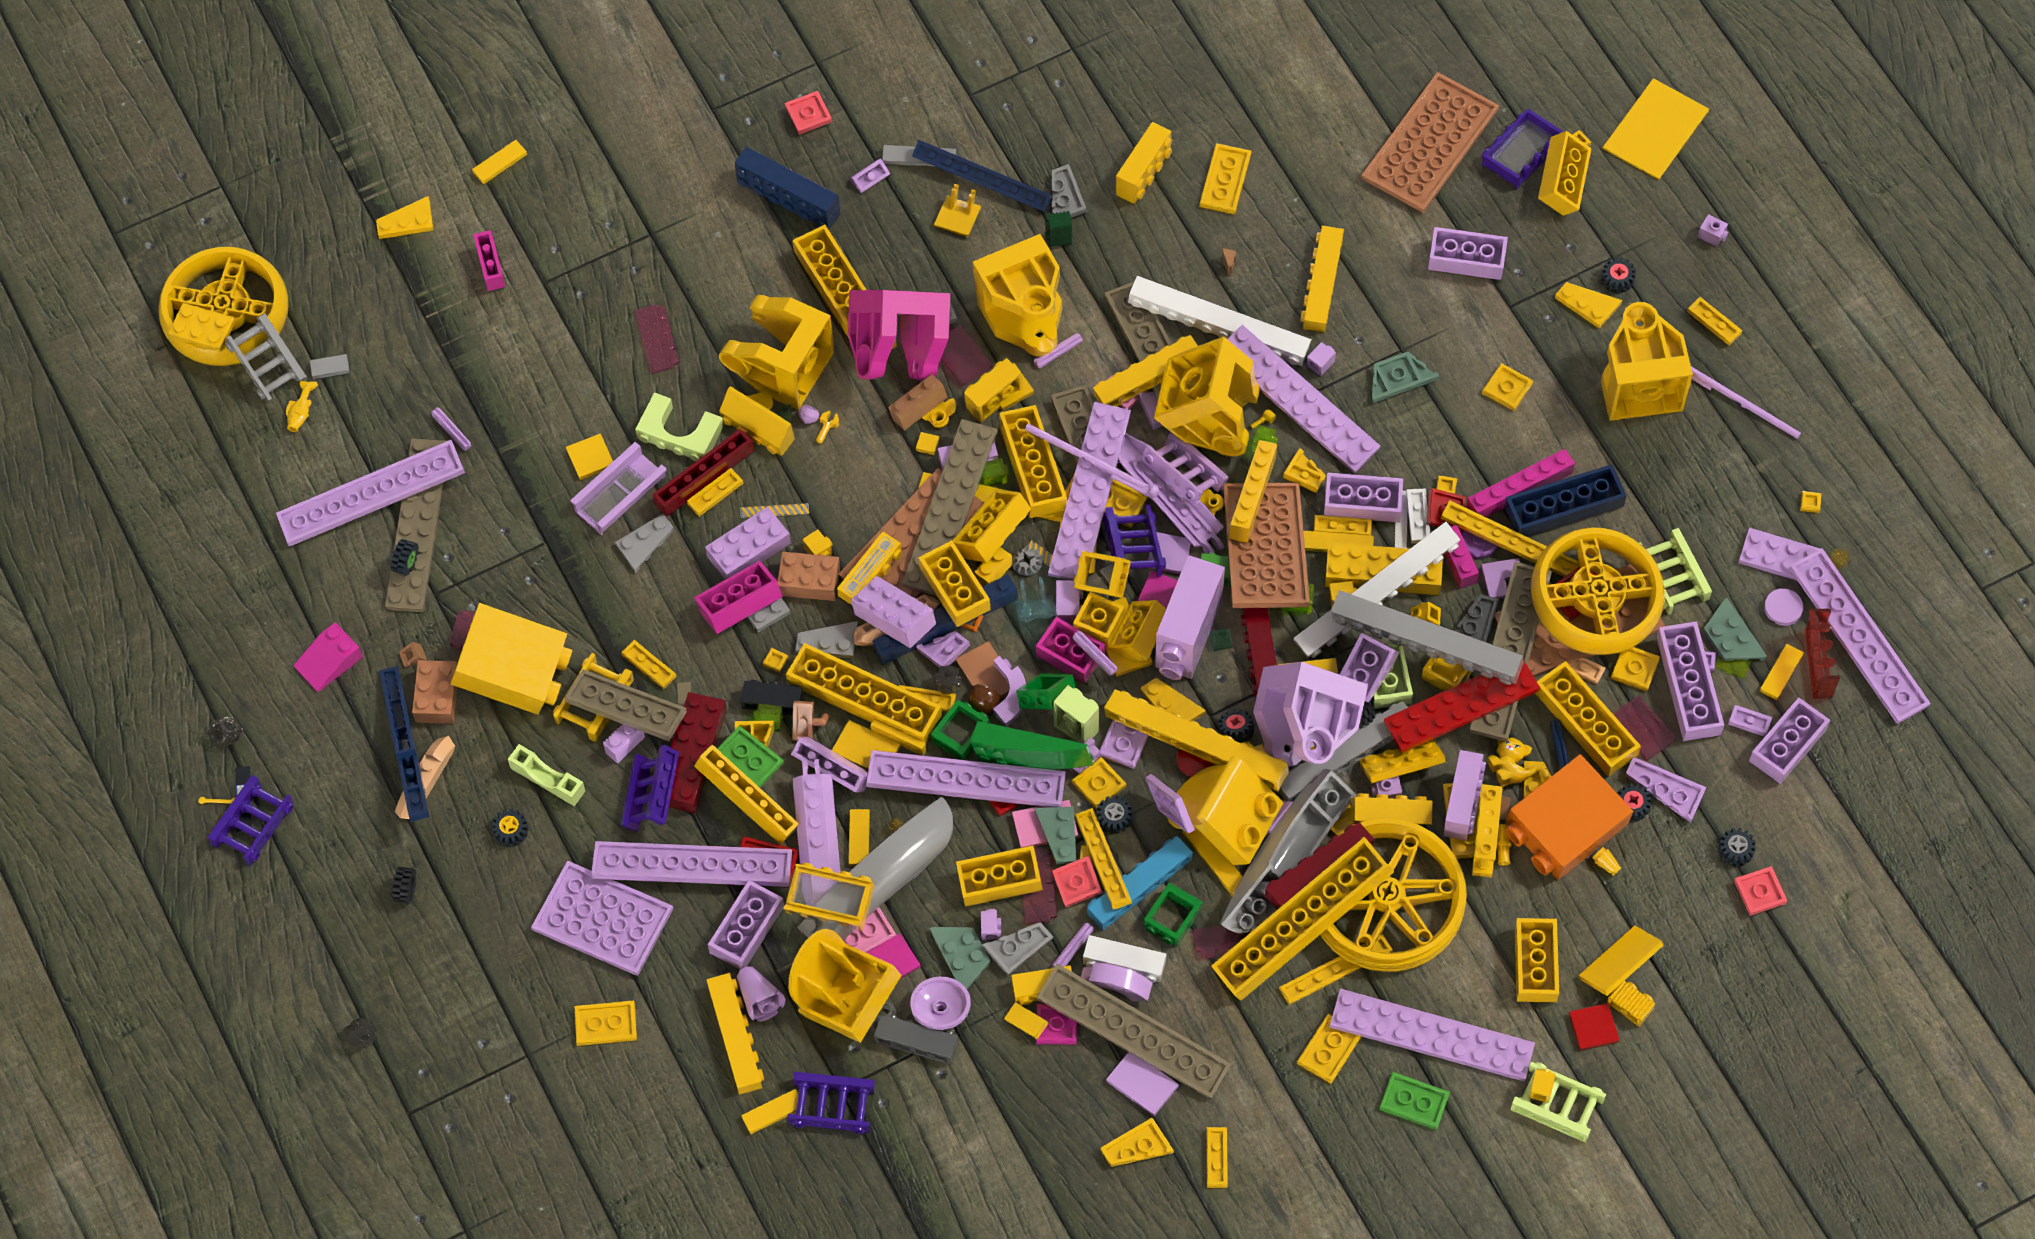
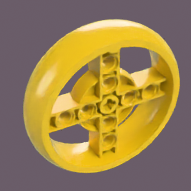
M217 247L198 252L180 263L167 278L161 291L158 306L162 330L173 347L181 354L202 364L229 366L240 364L241 362L234 352H230L227 349L226 345H224L221 352L169 337L168 333L174 322V309L180 310L182 304L185 303L234 317L236 322L231 331L238 329L245 322L256 324L258 322L256 318L265 313L278 334H280L288 314V293L278 271L260 255L242 248ZM224 269L221 280L208 284L202 290L186 288L200 276L215 270ZM247 271L261 276L268 282L273 291V303L250 299L249 294L242 287ZM260 331L240 344L238 348L245 355L266 342L268 336L265 331Z
M1583 528L1560 536L1542 552L1534 566L1531 579L1532 602L1542 625L1562 644L1587 654H1615L1626 651L1641 643L1656 627L1664 607V582L1653 557L1637 541L1611 529ZM1576 549L1581 569L1573 575L1569 583L1547 585V574L1553 562L1562 554ZM1599 549L1610 551L1624 558L1639 574L1621 576L1617 570L1603 564ZM1632 585H1636L1638 589L1633 588ZM1576 591L1581 592L1583 595L1577 594ZM1557 593L1562 594L1564 597L1558 596ZM1649 597L1648 610L1643 620L1633 629L1619 634L1615 613L1621 609L1625 600ZM1574 606L1581 614L1593 618L1596 634L1575 627L1565 620L1556 608ZM1603 624L1608 625L1610 628L1604 627Z

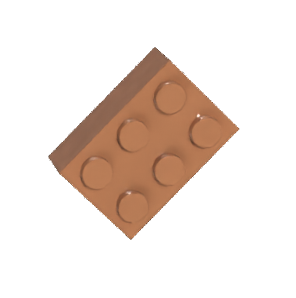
M782 552L778 585L782 596L835 601L839 579L838 574L840 572L839 557Z
M418 660L412 710L415 723L454 724L458 687L450 683L457 666L456 661Z

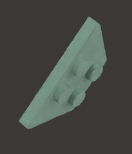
M1410 352L1377 362L1373 368L1372 403L1439 380V374L1437 372L1433 373L1426 368V364L1417 360Z
M1725 598L1704 627V634L1723 662H1733L1735 660L1748 661L1749 659L1766 660L1767 655L1728 598Z
M930 928V933L953 978L968 989L980 977L981 972L985 971L990 965V959L982 947L974 928Z

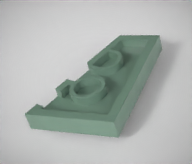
M1074 807L1034 808L1056 865L1069 864L1076 861Z

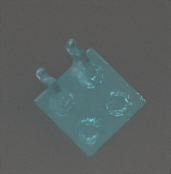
M1038 577L1041 599L1027 601L1024 581L1020 580L1022 600L1015 601L1019 621L1028 622L1036 618L1048 619L1057 615L1053 596H1045L1042 577Z

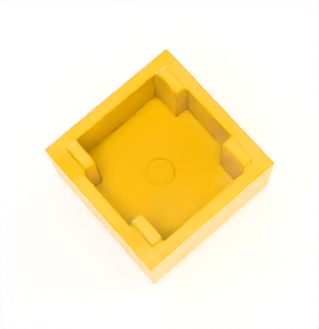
M1437 657V659L1430 658L1422 671L1421 679L1442 691L1466 682L1472 673L1463 669V665L1458 663L1451 665L1444 662L1445 659Z

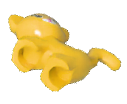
M1508 738V741L1498 740L1497 753L1500 758L1495 755L1487 757L1488 766L1492 773L1496 772V777L1501 787L1520 783L1537 771L1541 772L1543 779H1548L1549 771L1544 765L1535 764L1530 769L1525 770L1516 764L1523 757L1528 756L1532 750L1530 746L1524 745L1516 738Z

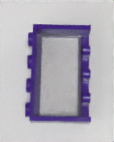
M1527 109L1524 113H1520L1516 121L1505 129L1504 134L1501 137L1498 136L1493 145L1483 152L1482 166H1486L1513 184L1517 190L1546 159L1550 138L1563 131L1530 109Z

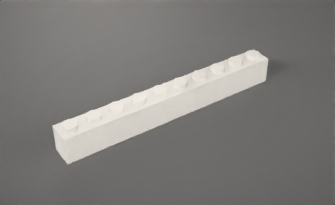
M1139 276L1136 277L1129 294L1128 303L1134 307L1144 308L1153 314L1166 316L1169 320L1182 322L1186 326L1196 327L1205 333H1212L1220 338L1224 336L1228 339L1241 325H1244L1275 354L1292 365L1302 366L1310 347L1311 339Z
M1447 522L1443 523L1353 592L1352 595L1383 605L1382 601L1386 598L1391 600L1398 594L1397 590L1402 586L1406 588L1413 583L1412 578L1416 575L1420 577L1429 570L1427 568L1432 563L1436 565L1444 559L1442 555L1446 552L1452 553L1459 547L1460 538ZM1330 610L1297 635L1293 641L1307 659L1311 656L1315 658L1322 652V647L1326 644L1328 647L1337 641L1336 637L1339 634L1345 635L1352 629V626L1346 624V626L1337 624Z

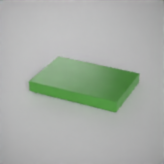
M740 725L717 748L759 788L784 763L782 758Z
M1392 1072L1379 1110L1437 1130L1450 1092Z

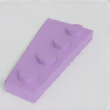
M1635 757L1632 758L1625 775L1635 784H1639L1641 788L1645 787V791H1648L1652 796L1690 823L1706 790L1705 786Z

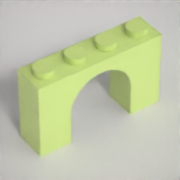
M654 393L636 427L637 438L640 441L655 444L660 449L666 448L680 456L685 455L693 461L699 460L713 449L724 427L722 417L705 411L698 427L693 433L683 437L670 435L665 431L664 424L673 409L671 398Z

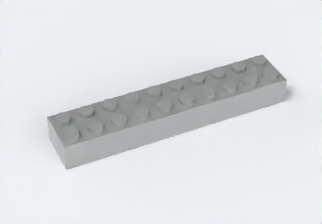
M1341 590L1338 591L1331 609L1333 619L1339 625H1352L1356 631L1364 633L1366 630L1378 639L1385 637L1390 639L1389 642L1395 645L1405 644L1412 651L1419 652L1421 650L1427 652L1426 655L1437 659V657L1444 658V662L1451 665L1458 663L1463 665L1465 670L1474 672V670L1480 671L1482 676L1491 679L1493 676L1500 679V682L1511 685V683L1516 684L1524 664L1523 656Z

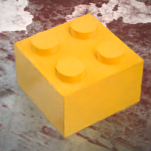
M1090 592L1074 620L1073 626L1102 642L1108 648L1125 617V607Z

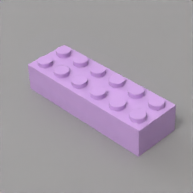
M1697 621L1659 627L1656 639L1683 741L1721 735L1724 722Z

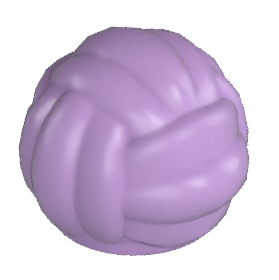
M803 405L798 411V416L803 423L811 424L818 420L819 412L812 406Z

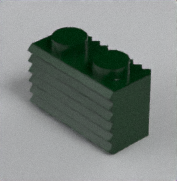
M1070 212L1049 213L1048 220L1044 222L1045 239L1050 242V247L1072 244Z

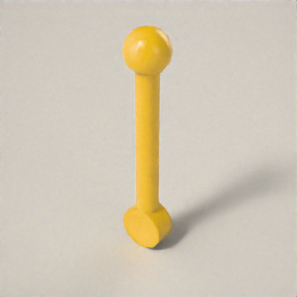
M200 797L198 799V802L200 804H231L235 798H232L231 800L205 799L204 797Z

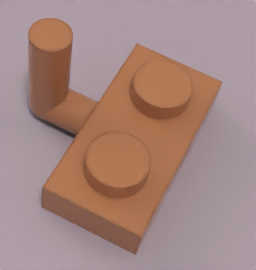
M794 701L792 740H799L800 737L813 739V726H825L829 715L823 713L820 718H813L814 702Z

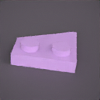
M954 631L944 637L933 639L932 643L924 646L919 644L916 647L917 651L944 671L970 646V643Z

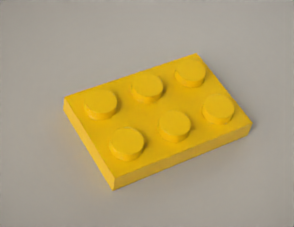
M183 303L168 335L170 338L221 352L226 343L225 338L229 336L236 321L234 317Z

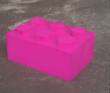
M1056 617L1037 643L1036 656L1066 674H1073V678L1085 684L1098 664L1073 640V635L1081 630ZM1082 632L1105 654V644Z

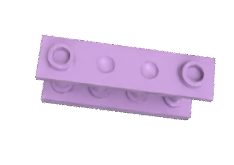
M1172 432L1169 433L1164 447L1155 451L1148 445L1140 459L1194 507L1197 506L1203 491L1212 487L1216 492H1220L1223 490V484L1228 480V476L1194 446L1181 441ZM1171 452L1177 459L1169 463L1162 456ZM1184 463L1191 470L1181 474L1176 467ZM1198 475L1205 482L1195 486L1190 479Z

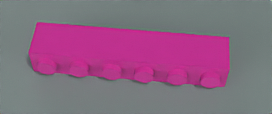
M1563 449L1468 497L1466 508L1487 518L1504 509L1506 497L1559 481L1573 474L1575 462L1566 449Z

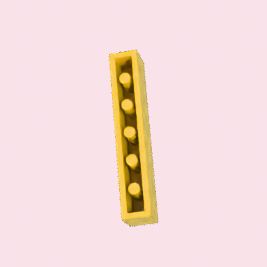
M1322 226L1321 233L1317 232L1316 243L1319 244L1318 248H1314L1313 259L1316 260L1315 264L1311 263L1310 274L1312 279H1308L1306 289L1310 291L1309 295H1305L1303 306H1306V311H1302L1300 322H1304L1303 329L1325 333L1344 229Z
M1191 335L1181 337L1176 343L1163 347L1156 354L1148 355L1143 361L1134 363L1128 369L1115 373L1110 379L1097 383L1093 387L1095 398L1099 403L1118 407L1138 396L1139 393H1143L1162 383L1169 357L1195 348L1198 345Z
M1259 440L1230 524L1229 539L1248 543L1276 460L1277 444Z
M711 745L697 760L694 767L780 845L799 825L798 822L715 746Z
M730 973L706 979L739 1095L762 1089L761 1081L765 1080L762 1069L758 1070L756 1063L759 1062L757 1052H752L751 1045L754 1044L752 1034L747 1033L745 1028L749 1024L746 1014H741L740 1009L744 1008L741 997H736L735 991L738 990L736 979H731Z

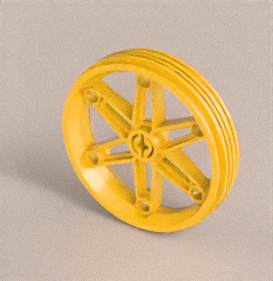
M1379 818L1360 822L1374 839L1394 838L1402 840L1388 864L1393 871L1402 855L1408 856L1399 881L1389 876L1368 894L1369 900H1361L1350 909L1367 910L1356 943H1353L1341 934L1334 924L1320 935L1335 953L1342 956L1348 962H1352L1354 965L1357 964L1365 969L1397 972L1418 967L1440 954L1451 943L1460 928L1467 896L1466 883L1461 866L1450 848L1438 836L1418 824L1391 818ZM1344 830L1341 831V832L1338 834V836H1340L1341 834H1343V833H1344ZM1412 843L1414 844V846L1408 847L1405 844ZM1418 847L1428 852L1439 863L1447 879H1407ZM1448 887L1451 891L1445 892L1442 888ZM1389 889H1391L1390 894L1386 896V899L1384 901V896L1388 893ZM1405 889H1434L1435 892L1406 897ZM1452 899L1450 913L1446 922L1438 933L1432 936L1413 908V905ZM1403 907L1417 927V930L1413 931L1395 911ZM1375 909L1384 912L1372 935L1367 934ZM1389 919L1416 945V948L1402 952L1387 953L1372 950ZM1424 937L1428 939V941L1421 942L1419 938ZM1367 943L1369 946L1364 948L1361 947L1359 944Z

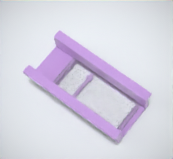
M634 442L572 498L570 502L574 505L575 513L602 535L610 525L655 484L666 477L665 472L667 469L663 465L656 467L642 455L641 446Z

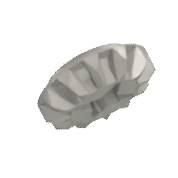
M1021 547L1019 551L1014 553L1012 566L1021 575H1033L1040 570L1042 557L1037 549L1033 550L1030 547L1023 549ZM1024 556H1026L1028 559H1031L1030 566L1026 562H1023Z

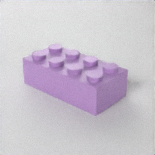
M1434 227L1428 270L1501 280L1508 237Z
M1327 473L1324 516L1372 519V521L1400 523L1403 479Z
M766 507L707 545L705 549L707 558L726 580L759 560L764 562L790 545L791 541L789 532L770 508Z
M878 576L851 599L856 616L909 648L936 625L932 608Z
M1798 697L1752 751L1749 762L1781 784L1825 733L1830 719Z
M1460 750L1445 821L1444 837L1467 841L1468 834L1472 835L1486 762H1482L1483 754Z
M748 880L708 943L709 953L738 969L747 967L783 910V898Z

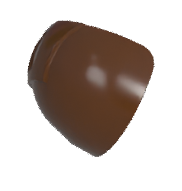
M981 684L972 686L968 695V703L977 712H983L987 716L993 715V709L1002 702V697L996 690Z

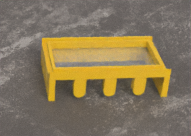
M803 862L802 865L796 864L783 909L787 914L795 912L805 918L813 916L823 922H828V920L835 921L841 926H847L848 924L856 926L859 930L863 931L875 884L867 876L859 875V878L853 877L849 872L840 871V873H836L830 868L821 867V869L814 868L812 864Z

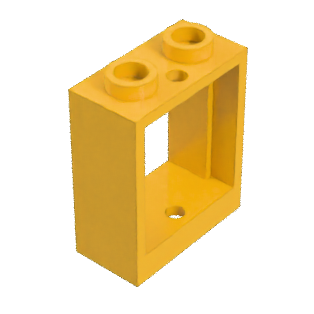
M1082 551L1078 559L1079 567L1074 578V588L1081 591L1123 598L1131 561L1120 557ZM1092 558L1115 562L1109 590L1086 586Z

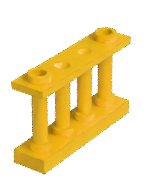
M593 653L582 664L581 671L583 669L589 672L594 671L629 687L634 680L632 671L625 669L622 674L618 675L597 665L596 656ZM564 697L561 704L557 705L553 711L555 723L559 725L562 719L565 718L587 729L589 740L596 742L610 719L596 714L597 716L594 721L589 722L568 712L571 704L566 703Z
M1482 785L1472 870L1473 876L1492 878L1502 797L1501 786Z

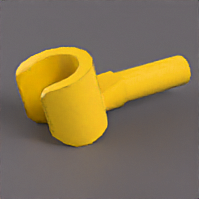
M1266 410L1262 417L1251 424L1250 427L1254 429L1265 420L1271 424L1276 419L1275 413L1271 410Z

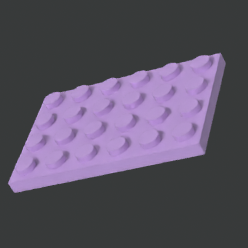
M567 861L531 927L532 931L638 976L674 909L673 906L612 879H592L591 870Z

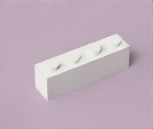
M1089 935L1083 955V964L1087 967H1093L1094 963L1120 966L1132 970L1155 983L1161 982L1166 963V953Z

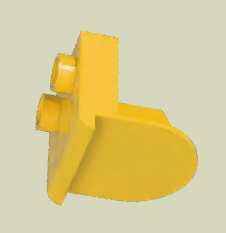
M1231 756L1227 764L1215 765L1199 771L1177 791V794L1183 800L1193 828L1199 830L1233 865L1250 864L1283 805L1282 800L1243 760L1235 756ZM1168 818L1169 823L1173 827L1177 829H1182Z
M822 929L812 934L799 949L790 970L789 992L793 1001L799 1006L798 1012L861 1043L902 975L894 965L846 944L836 932L830 929Z

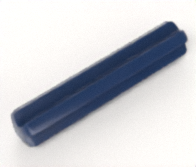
M1552 720L1550 727L1558 767L1561 770L1569 763L1561 721Z

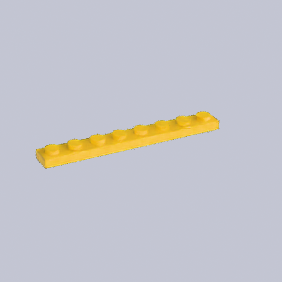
M1450 500L1440 518L1535 564L1542 552L1547 548V546ZM1562 554L1553 562L1549 570L1562 577H1566L1579 567L1580 563Z

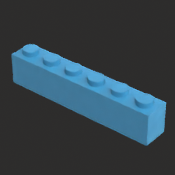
M1178 836L1168 839L1160 850L1153 851L1145 862L1138 863L1130 874L1122 876L1131 898V904L1113 910L1106 891H1104L1100 898H1095L1088 904L1087 915L1104 931L1192 860L1193 852Z

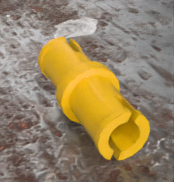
M1500 824L1498 828V864L1501 866L1510 865L1509 848H1511V842L1505 833V828L1508 826L1506 824Z

